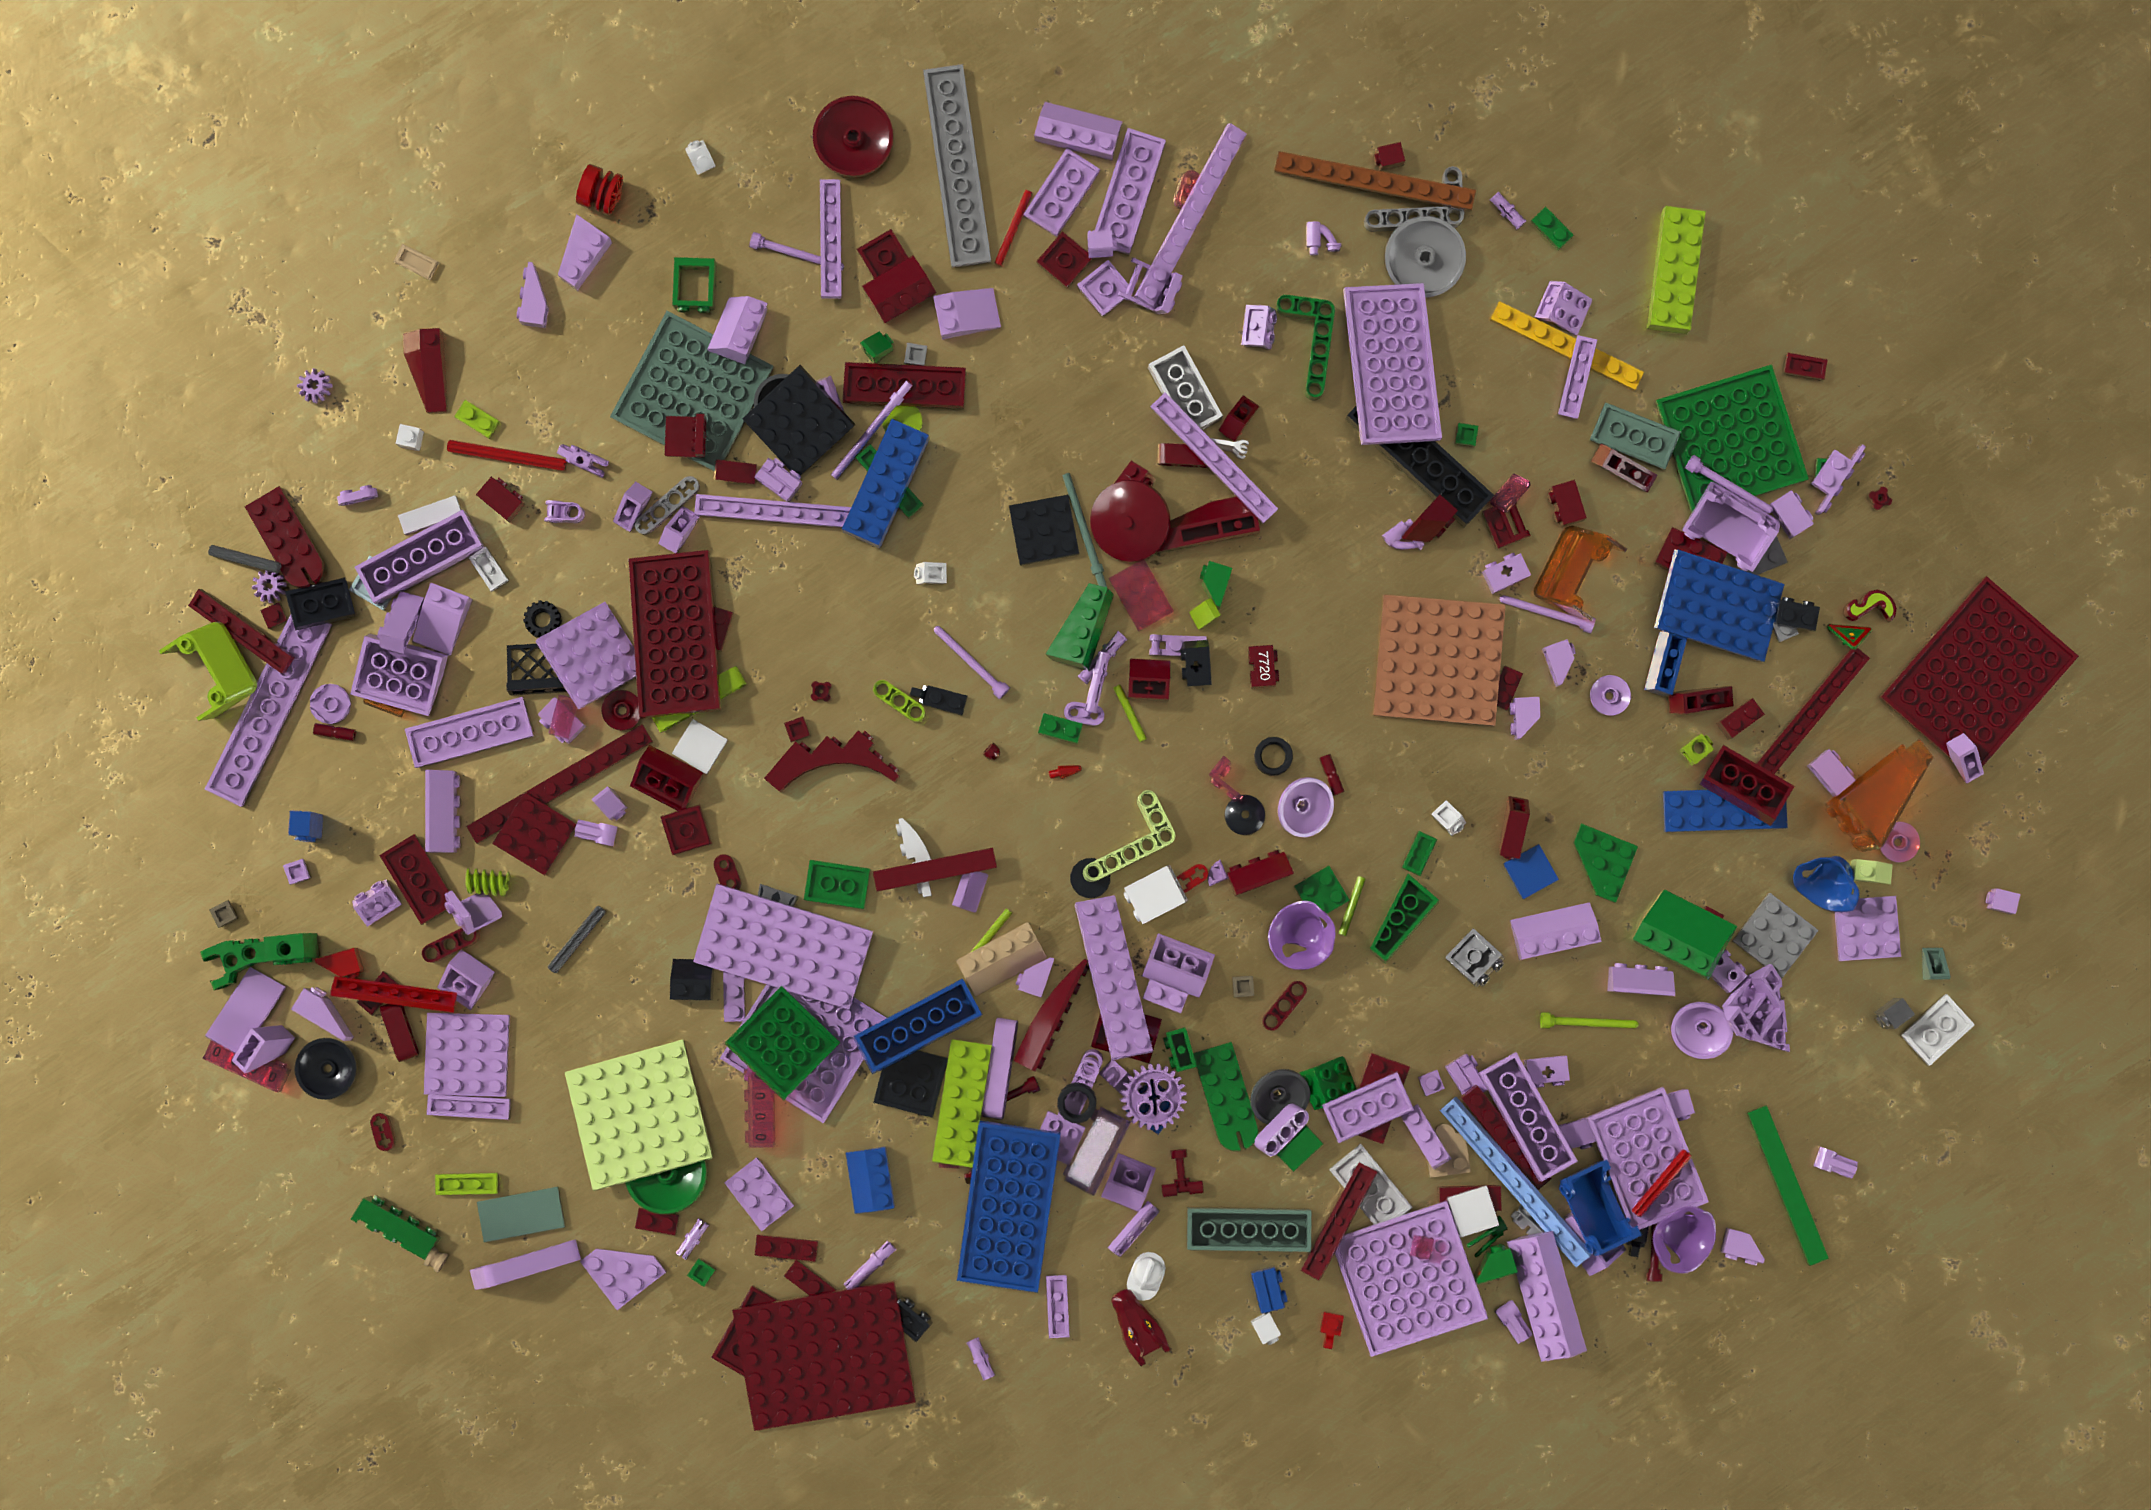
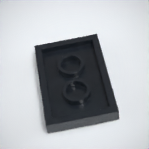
M346 578L285 591L295 631L356 617Z

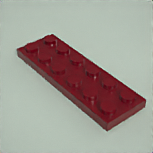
M845 362L843 403L887 405L891 400L892 394L894 392L897 393L907 380L913 386L905 394L904 400L899 406L964 408L966 368Z

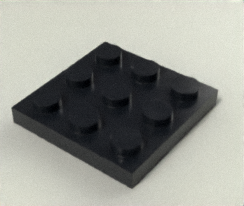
M1068 495L1009 505L1020 566L1079 555Z
M918 1050L882 1069L873 1103L933 1118L948 1058Z

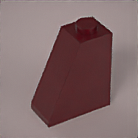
M1508 796L1499 845V854L1506 859H1520L1530 816L1528 799Z

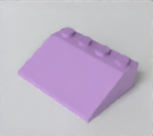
M368 634L363 639L350 695L429 716L444 674L448 655L410 644L407 645L403 654L380 648V639L377 638V635Z

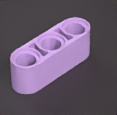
M1288 1104L1255 1138L1256 1148L1268 1156H1275L1307 1124L1309 1120L1308 1112L1296 1104Z

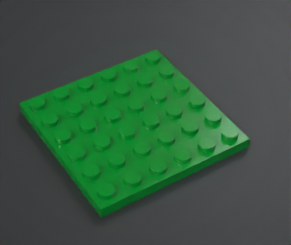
M1772 364L1655 401L1662 424L1681 432L1672 455L1691 513L1710 482H1715L1700 472L1692 473L1685 469L1693 455L1700 458L1705 467L1754 496L1809 480Z

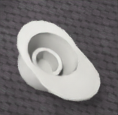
M1147 1252L1142 1253L1135 1260L1127 1280V1288L1134 1293L1137 1300H1149L1158 1292L1166 1269L1163 1259L1156 1253Z

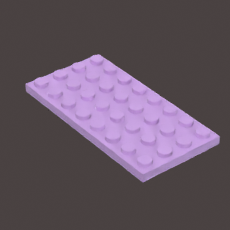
M1424 283L1345 287L1343 293L1361 445L1440 441L1442 433Z
M717 883L693 962L780 988L782 986L787 991L850 1010L873 931Z

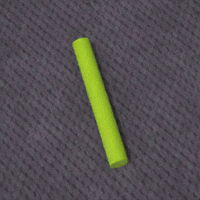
M1121 684L1115 686L1114 690L1139 742L1146 740L1147 737Z
M1360 876L1357 878L1338 933L1340 935H1347L1366 878Z
M1006 908L972 951L989 943L1012 915V912Z

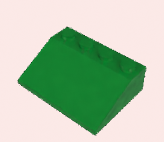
M1664 889L1642 921L1633 940L1636 944L1709 980L1737 926Z

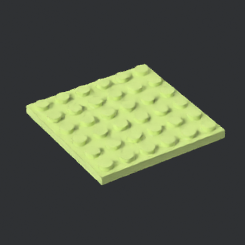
M683 1039L565 1072L593 1191L713 1158Z

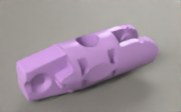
M562 444L557 451V454L565 457L567 462L602 478L605 472L592 465L595 462L602 466H608L609 463L608 460L575 445L569 447Z

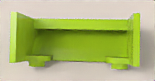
M212 622L183 634L159 650L160 654L176 653L178 651L184 654H192L197 651L216 683V686L211 688L207 695L212 708L196 717L198 721L216 718L254 693L257 689V681L226 626L221 622Z

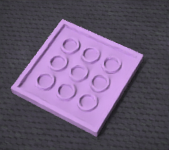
M606 602L601 603L535 641L578 710L636 678L634 646Z
M427 1013L424 1094L507 1097L510 1015Z

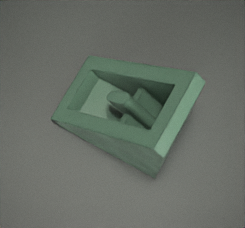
M1922 948L1923 980L1950 979L1951 976L1943 948Z

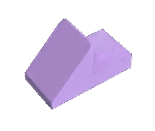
M1111 1059L1099 1074L1125 1097L1120 1090H1126L1127 1087L1122 1083L1130 1082L1127 1077L1130 1074L1115 1060ZM1139 1084L1138 1087H1137V1090H1138V1091H1139V1090L1141 1089V1087H1142L1141 1084Z

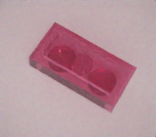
M559 694L548 732L549 735L569 739L577 707L571 697Z

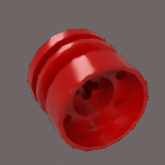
M588 164L578 185L576 204L591 208L596 201V211L601 212L603 210L604 214L611 215L621 196L623 176L618 173L614 176L612 171H608L603 178V169L601 167Z

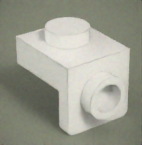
M699 140L693 141L685 148L698 175L716 166L703 140L700 142Z

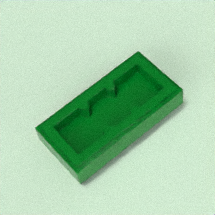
M1418 831L1402 868L1421 876L1437 839Z

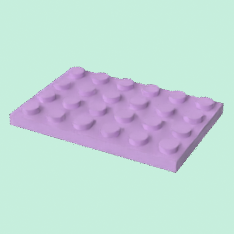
M1664 1087L1587 1117L1603 1160L1607 1159L1611 1169L1608 1170L1625 1217L1630 1218L1628 1224L1631 1227L1638 1226L1640 1230L1660 1222L1682 1207H1698L1709 1202L1691 1158L1642 1217H1638L1632 1212L1633 1207L1680 1151L1684 1149L1689 1153Z

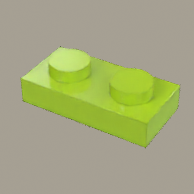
M464 400L454 416L488 439H490L500 421Z

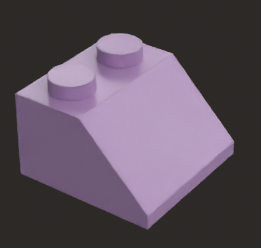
M461 949L448 963L437 988L442 991L456 992V1001L471 1010L489 985L495 972Z
M1118 1153L1101 1197L1139 1212L1148 1193L1156 1168Z

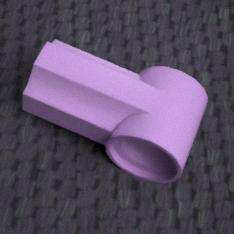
M578 819L575 837L613 846L618 827Z
M1820 1147L1814 1167L1853 1178L1858 1162Z
M1512 1300L1495 1310L1502 1324L1508 1328L1518 1344L1533 1335L1522 1319L1521 1312Z

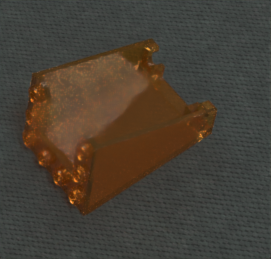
M1920 739L1913 742L1907 749H1905L1903 744L1898 746L1858 777L1856 781L1838 796L1831 798L1825 803L1827 807L1826 812L1831 818L1837 819L1840 823L1838 827L1845 835L1848 834L1851 837V843L1856 850L1865 852L1880 849L1884 846L1933 759L1932 754Z

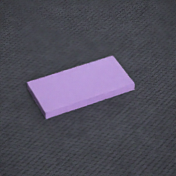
M1066 148L1023 216L1058 237L1101 169Z
M250 967L205 1036L236 1054L251 1028L262 1026L286 987Z
M1398 1072L1322 1105L1338 1143L1414 1110Z

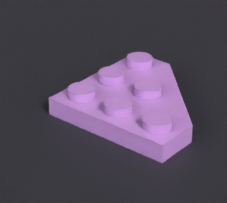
M597 1248L580 1261L616 1310L620 1309L667 1272L654 1255Z

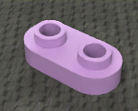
M372 485L360 487V490L352 492V490L341 491L340 495L337 496L338 505L345 506L375 499L378 497L377 488H372Z
M1070 702L1064 709L1065 718L1071 721L1097 726L1104 720V711L1100 706L1097 708V719L1090 717L1091 712L1084 711L1086 703ZM1072 709L1078 710V714L1076 716H1072L1070 714V711Z

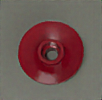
M617 690L610 693L603 701L601 708L602 717L606 724L616 730H628L634 727L640 720L638 697L627 690ZM621 707L626 708V713L623 715L619 713Z

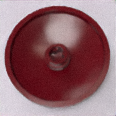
M845 96L830 102L821 110L813 127V144L819 159L828 169L842 176L860 177L874 172L886 161L893 145V129L888 115L877 103L861 96Z
M1125 480L1110 485L1099 494L1091 510L1090 524L1094 539L1105 553L1121 561L1133 562L1152 556L1163 546L1170 531L1171 519L1167 503L1155 488L1141 481Z

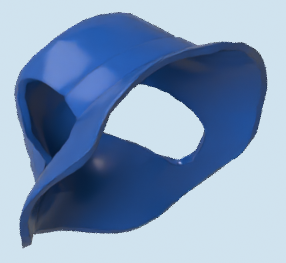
M1842 857L1817 858L1798 865L1794 871V886L1798 892L1815 905L1835 912H1850L1855 909L1859 900V889L1854 882L1852 867ZM1818 866L1809 877H1803V871H1810Z

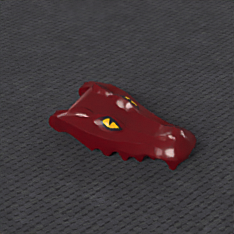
M1130 1289L1121 1290L1112 1297L1111 1302L1118 1315L1123 1341L1129 1353L1138 1362L1140 1367L1146 1364L1143 1357L1162 1347L1165 1353L1171 1350L1159 1322L1138 1302Z

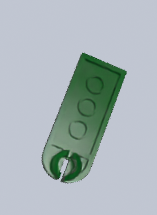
M1232 1042L1193 1053L1220 1144L1227 1150L1241 1152L1236 1132H1240L1244 1149H1248L1255 1143L1258 1127Z

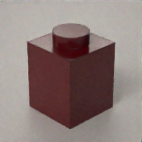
M1401 142L1377 147L1376 154H1373L1375 165L1379 166L1380 171L1404 166L1405 164Z

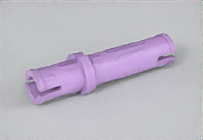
M1117 631L1115 636L1102 646L1101 652L1111 654L1110 658L1116 655L1115 652L1128 639ZM1097 656L1092 660L1090 669H1084L1078 675L1085 684H1088L1092 679L1093 673L1091 672L1095 668Z
M1098 651L1095 668L1091 672L1093 676L1084 711L1097 713L1103 682L1108 674L1106 671L1111 655L1109 653Z
M887 1240L879 1250L870 1255L871 1257L844 1283V1286L847 1289L859 1287L879 1266L882 1267L884 1265V1261L896 1251V1248Z

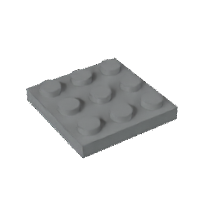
M1768 893L1732 942L1763 966L1772 964L1782 979L1819 930L1774 895Z

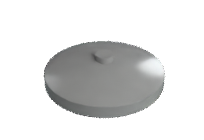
M1418 216L1403 222L1391 234L1385 249L1386 269L1395 285L1424 283L1425 297L1440 295L1453 287L1461 277L1466 262L1465 245L1458 231L1447 221L1434 216Z

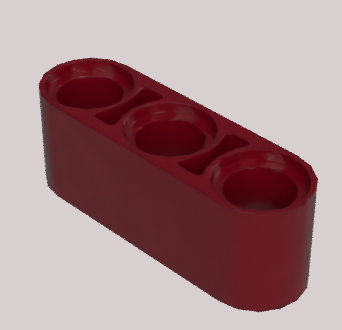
M1158 444V465L1209 468L1186 444Z
M460 928L426 945L422 950V958L431 963L439 962L459 952L461 949L463 950L478 942L480 933L478 930L474 931L473 939L467 941L464 936L465 931L463 928ZM452 938L455 941V947L449 950L446 942ZM431 948H435L437 951V956L434 959H430L428 956V951Z
M1291 982L1262 1018V1025L1265 1029L1271 1031L1278 1029L1307 993V987L1303 982ZM1295 984H1299L1303 988V992L1299 996H1295L1292 993V987ZM1282 1000H1287L1290 1004L1289 1010L1285 1012L1279 1009V1003ZM1272 1015L1277 1019V1024L1274 1027L1267 1026L1266 1019L1268 1016Z
M393 1004L380 1006V1012L397 1060L401 1062L418 1056L419 1050L404 1006Z

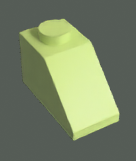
M1860 859L1851 860L1854 881L1891 884L1893 864Z

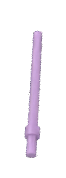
M906 380L897 393L894 392L889 403L832 472L831 475L835 479L840 477L893 409L902 403L903 397L913 386Z

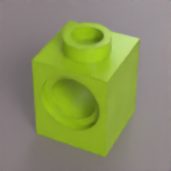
M1699 734L1682 747L1680 751L1693 766L1714 750L1712 747L1713 742L1707 735ZM1695 743H1700L1703 746L1701 754L1694 751Z

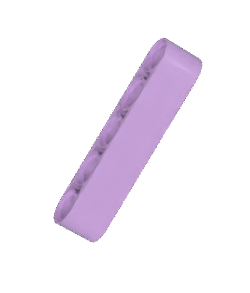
M996 1019L982 1117L1002 1120L1004 1118L1018 1020Z

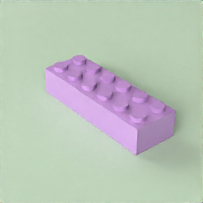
M461 510L355 566V569L373 603L379 605L398 595L400 591L403 592L470 557L484 548V545L467 513Z
M1513 1053L1478 1072L1538 1181L1542 1182L1578 1162L1517 1053Z
M1553 1231L1524 1235L1508 1241L1541 1361L1570 1358L1587 1351Z

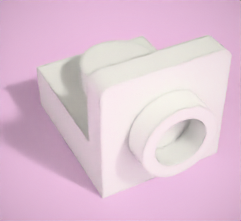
M922 562L917 564L914 570L916 584L947 583L946 563Z
M1447 800L1432 813V816L1451 836L1461 832L1466 824L1463 816Z

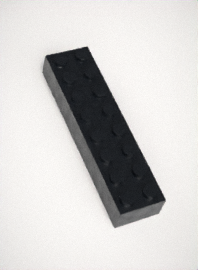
M1355 406L1347 415L1346 420L1359 431L1357 406ZM1436 441L1373 444L1433 500L1441 495L1458 511L1453 518L1464 528L1494 496L1492 492Z

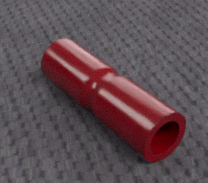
M315 723L313 735L354 741L356 729Z
M1331 754L1320 757L1319 759L1333 796L1345 792Z

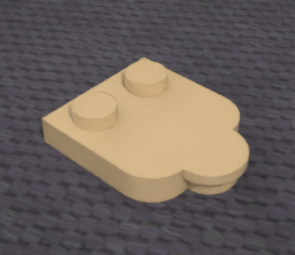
M1439 1125L1435 1132L1450 1155L1451 1160L1435 1170L1427 1160L1429 1177L1471 1172L1466 1140L1460 1133H1456L1450 1125Z

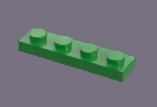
M871 444L855 457L867 472L877 452ZM908 487L899 508L909 519L924 505Z

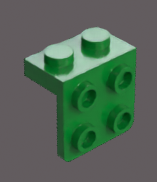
M1343 1056L1300 1072V1075L1308 1083L1310 1089L1309 1101L1314 1110L1321 1109L1323 1104L1357 1090L1346 1059Z

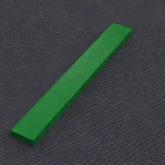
M1767 1105L1747 1112L1808 1265L1811 1266L1829 1259Z

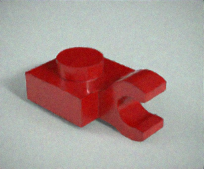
M1323 1312L1320 1332L1326 1333L1323 1348L1332 1349L1334 1335L1341 1336L1343 1315Z

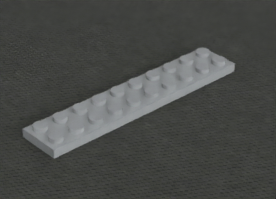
M963 64L923 70L951 267L991 262Z

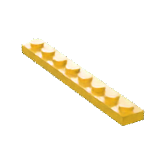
M1498 302L1490 321L1567 359H1572L1576 338L1503 302ZM1595 348L1590 370L1635 391L1644 372Z

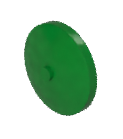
M706 1161L625 1182L626 1187L634 1201L642 1208L656 1214H675L690 1207L701 1195L707 1180Z

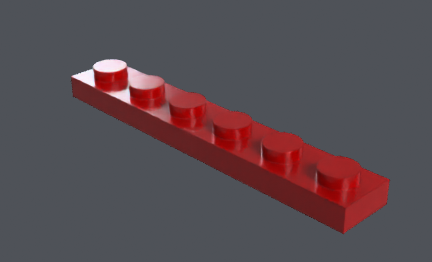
M334 976L330 995L454 1013L457 1000L456 992Z

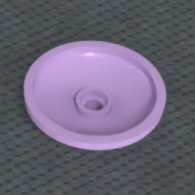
M1305 777L1292 782L1284 790L1279 800L1278 817L1281 825L1287 832L1297 837H1310L1319 833L1328 824L1333 814V794L1324 782L1316 778Z
M1694 1002L1685 1005L1676 1013L1671 1025L1672 1037L1677 1047L1685 1054L1698 1059H1710L1721 1055L1728 1049L1733 1038V1030L1726 1021L1724 1011L1718 1006L1707 1002ZM1704 1022L1707 1026H1702L1701 1023Z

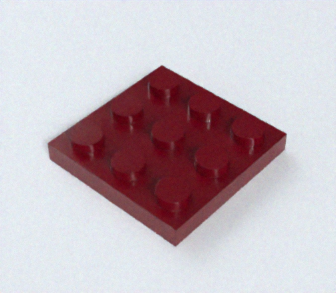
M524 792L492 844L545 876L577 823L529 793Z

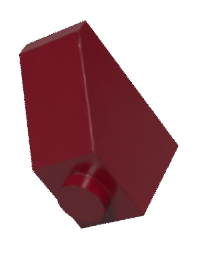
M1243 395L1228 413L1218 431L1235 442L1260 406Z

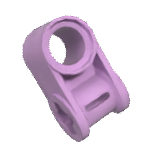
M554 500L546 501L547 517L544 519L545 522L579 523L584 519L585 511L577 503ZM573 508H578V515L571 518L570 511Z

